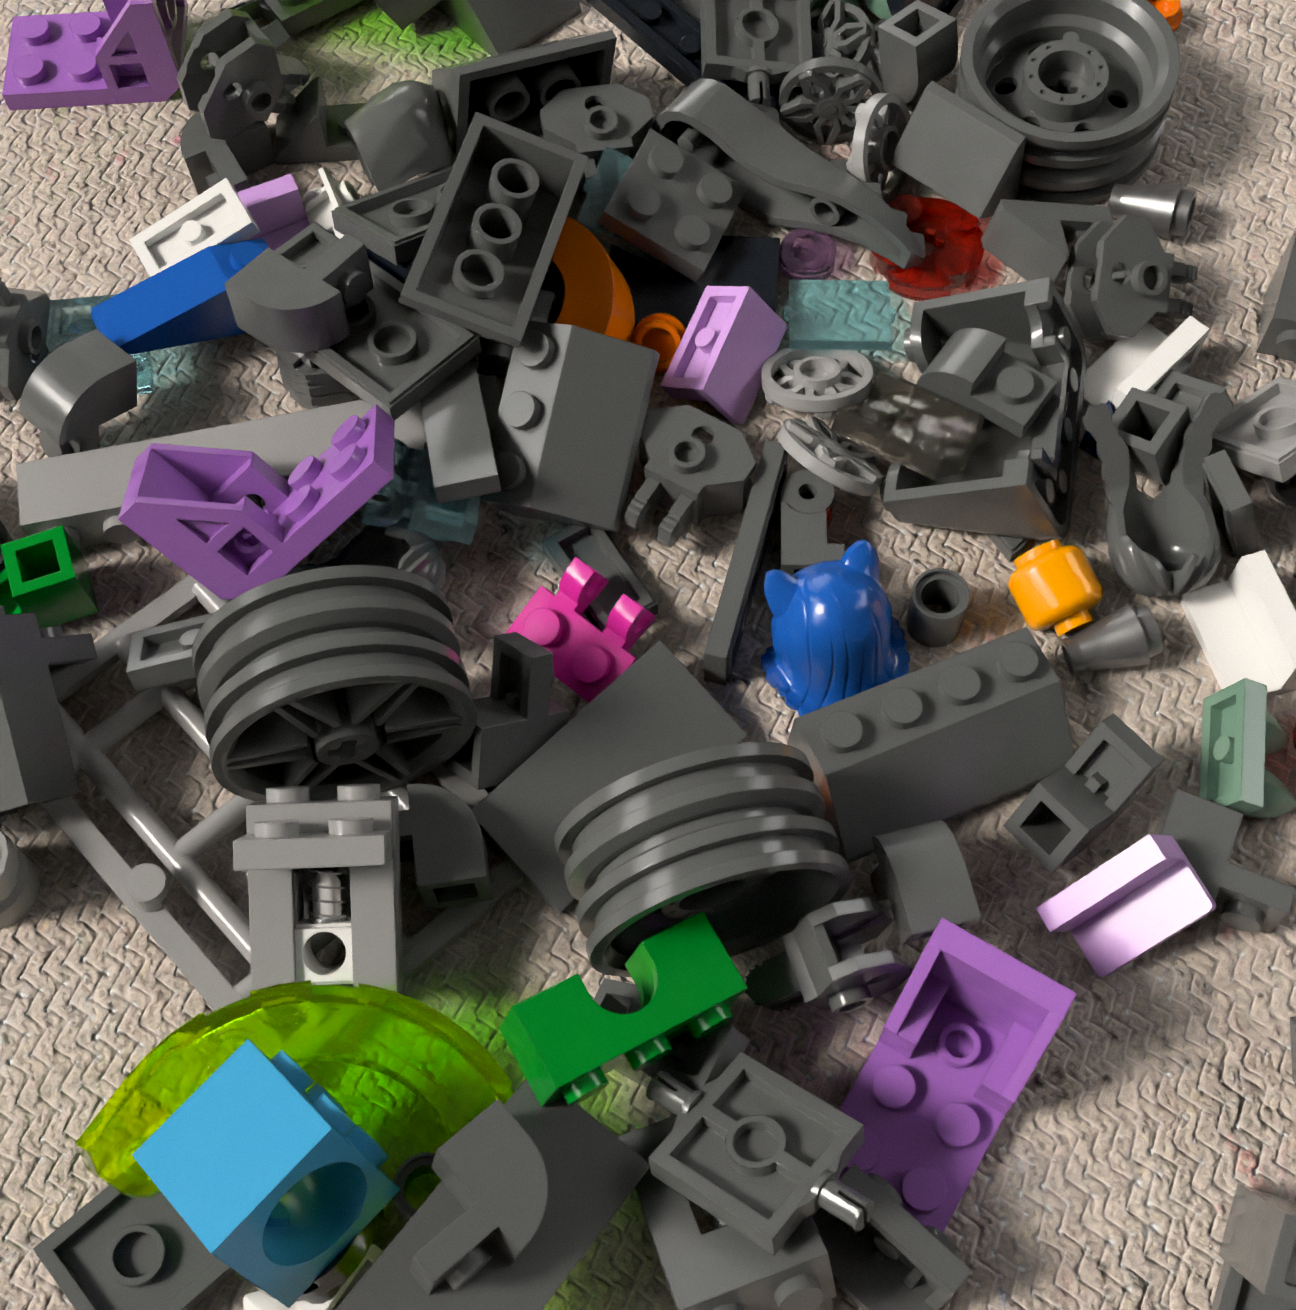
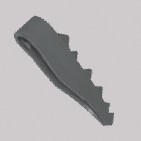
M700 78L692 82L659 113L652 124V130L747 187L738 208L772 225L807 229L846 239L868 248L903 269L920 266L926 257L923 234L911 232L906 226L907 214L903 211L892 209L882 199L879 183L861 182L847 173V160L845 159L826 160L810 150L807 142L797 140L780 125L779 113L774 107L749 102L719 81Z

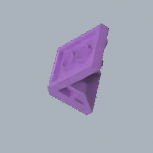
M103 0L106 11L13 17L2 92L9 110L167 101L179 88L176 76L184 61L188 18L187 0Z
M377 404L362 418H359L357 415L349 417L333 435L332 445L318 458L310 455L303 459L293 470L288 480L253 451L151 443L135 459L118 520L220 599H234L254 587L285 576L393 479L395 420ZM246 495H259L264 499L265 506L260 508Z
M942 917L886 1021L876 1046L839 1109L864 1125L865 1137L863 1145L841 1171L839 1180L855 1163L866 1174H877L889 1182L900 1195L902 1207L924 1227L929 1225L944 1232L1004 1116L1017 1100L1077 993Z

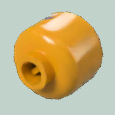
M1055 539L1025 552L1014 560L1013 563L1016 570L1009 578L1008 588L1030 629L1046 631L1054 628L1058 637L1061 638L1080 630L1094 621L1089 610L1098 605L1103 598L1104 592L1091 564L1080 547L1073 545L1062 546L1060 540Z

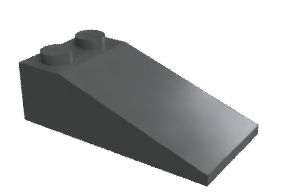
M475 112L398 302L519 348L585 169L588 156Z

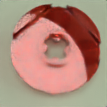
M900 195L891 200L889 206L892 209L903 211L907 214L906 226L911 232L923 234L925 243L933 244L938 248H934L931 255H926L920 266L903 269L883 256L869 250L870 265L875 274L876 269H878L880 274L887 279L886 287L901 297L923 301L950 296L951 290L961 287L964 283H966L965 288L973 283L980 271L984 254L981 241L983 232L978 226L979 218L955 203L944 199L932 197L916 198L912 195Z

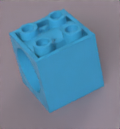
M247 1039L132 1156L213 1256L290 1308L336 1256L401 1189L380 1168L390 1156L358 1124L356 1125L346 1115L348 1112L327 1090L316 1081L305 1091L314 1082L313 1079L284 1050L281 1049L270 1059L254 1043Z

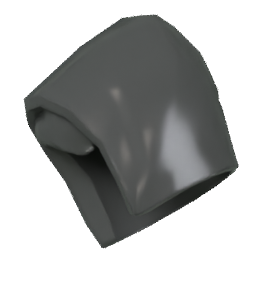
M415 80L394 82L371 96L364 106L344 121L348 136L371 185H375L378 192L404 183L415 176H423L452 165L445 113L439 93L431 84Z

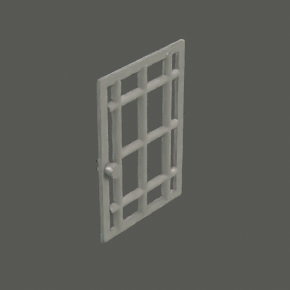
M188 575L95 642L96 659L51 674L75 773L81 769L251 965L249 919L196 859L246 820V805L256 801L235 795L178 839L104 755V752L165 708L210 758V746L208 745L204 728V713L185 693L197 683V678L187 679L173 686L161 685L146 689L87 733L83 731L60 704L117 661L121 660L127 666L132 632L171 623L198 602L209 613H214L231 601V599H220L196 579ZM443 764L429 772L444 789L460 797L471 810L489 794L485 789L477 790L443 766ZM406 783L380 792L381 796H398L399 811L409 809ZM70 796L48 803L38 802L242 1044L249 1039L270 1059L282 1049L304 1070L381 1004H354V993H346L326 1009L315 995L298 996V1004L294 1007H288V1009L305 1028L287 1044L282 1046L251 1009V973L236 986L232 987L162 905L161 902L166 898L170 887L169 880L163 870L152 863L139 864L131 869ZM506 858L490 871L494 900L448 906L412 938L409 939L403 932L404 983L525 880ZM415 861L400 862L401 883L416 872ZM337 867L338 873H344V875L338 876L341 881V887H345V889L341 890V901L346 902L343 904L341 913L346 915V917H351L350 873L345 867ZM330 932L314 934L311 941L313 955L315 956L338 936Z

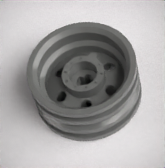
M988 0L975 13L965 31L955 94L1026 137L1018 200L1093 205L1110 199L1115 183L1133 185L1143 175L1153 160L1179 78L1181 59L1179 45L1167 20L1147 0Z
M340 565L306 570L271 580L244 592L223 605L203 624L193 642L192 662L197 678L200 704L205 712L204 728L207 742L210 746L209 756L212 771L218 783L225 789L252 801L266 800V788L285 786H309L310 799L338 798L337 786L347 784H380V792L423 776L446 762L466 744L475 730L477 711L472 693L469 690L466 669L460 658V646L455 628L453 627V619L448 601L443 592L432 582L405 570L376 565Z
M775 742L734 743L689 752L657 762L616 780L582 801L563 819L556 830L554 842L558 857L565 866L564 877L568 891L571 896L579 901L576 908V918L580 931L588 938L586 951L593 969L605 975L631 977L625 963L642 941L702 911L728 955L732 957L760 947L792 932L797 927V922L801 917L830 903L839 902L851 887L852 875L846 860L839 855L840 843L835 829L829 822L823 820L826 811L825 802L818 786L813 783L814 774L806 754L793 746Z

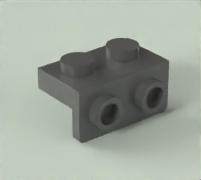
M854 1163L839 1181L866 1198L874 1200L875 1208L869 1222L864 1221L865 1227L858 1232L822 1207L812 1216L829 1254L834 1283L862 1310H939L955 1294L972 1270L960 1260L961 1253L958 1247L946 1234L933 1226L928 1225L924 1227L902 1207L900 1195L889 1182L877 1174H866Z

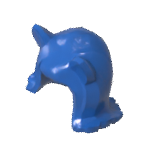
M866 540L855 542L848 548L840 560L818 562L799 570L793 575L778 569L766 572L764 594L773 613L771 621L773 646L766 648V653L761 655L762 672L766 673L765 680L769 685L777 689V693L785 698V704L790 709L797 710L799 716L909 674L908 663L910 662V655L905 649V633L899 627V620L892 616V606L880 583V560L877 551Z

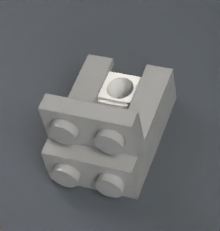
M380 784L338 785V798L310 799L309 786L266 788V800L246 805L247 834L233 840V870H248L252 1008L294 1007L298 1004V996L315 994L354 993V1004L398 1002L404 991L399 806L398 796L380 795ZM350 867L351 917H346V915L341 913V904L346 903L341 901V890L345 889V887H341V881L337 876H342L344 873H334L332 870L314 871L309 868ZM303 868H307L312 873H317L314 879L307 882L309 886H312V894L308 896V899L312 901L313 907L308 910V913L313 916H310L309 919H304ZM330 932L337 935L344 943L346 949L345 961L336 966H328L319 962L311 949V941L314 934Z

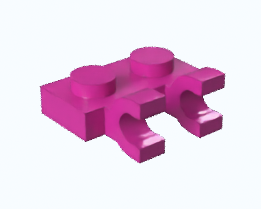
M575 557L561 578L558 593L555 595L552 591L541 585L506 633L517 632L552 652L554 676L590 703L638 660L629 650L636 640L649 628L656 616L623 593L607 618V627L604 631L599 629L582 616V613L601 593L609 580L591 566L586 565Z

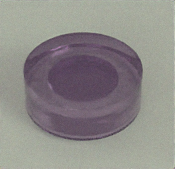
M799 228L791 231L784 237L780 245L779 266L782 273L789 280L802 285H813L826 280L832 274L836 260V245L830 235Z

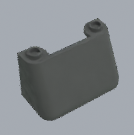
M1051 277L914 302L910 328H907L904 332V349L908 360L916 363L922 374L956 331L964 328H979L1007 338L1004 349L1005 353L1056 380L1057 384L1054 394L1022 438L979 414L963 433L920 408L912 463L910 461L893 462L890 465L888 473L883 476L880 485V497L883 507L896 520L902 523L1031 540L1066 537L1071 522L1086 378V354L1081 334Z

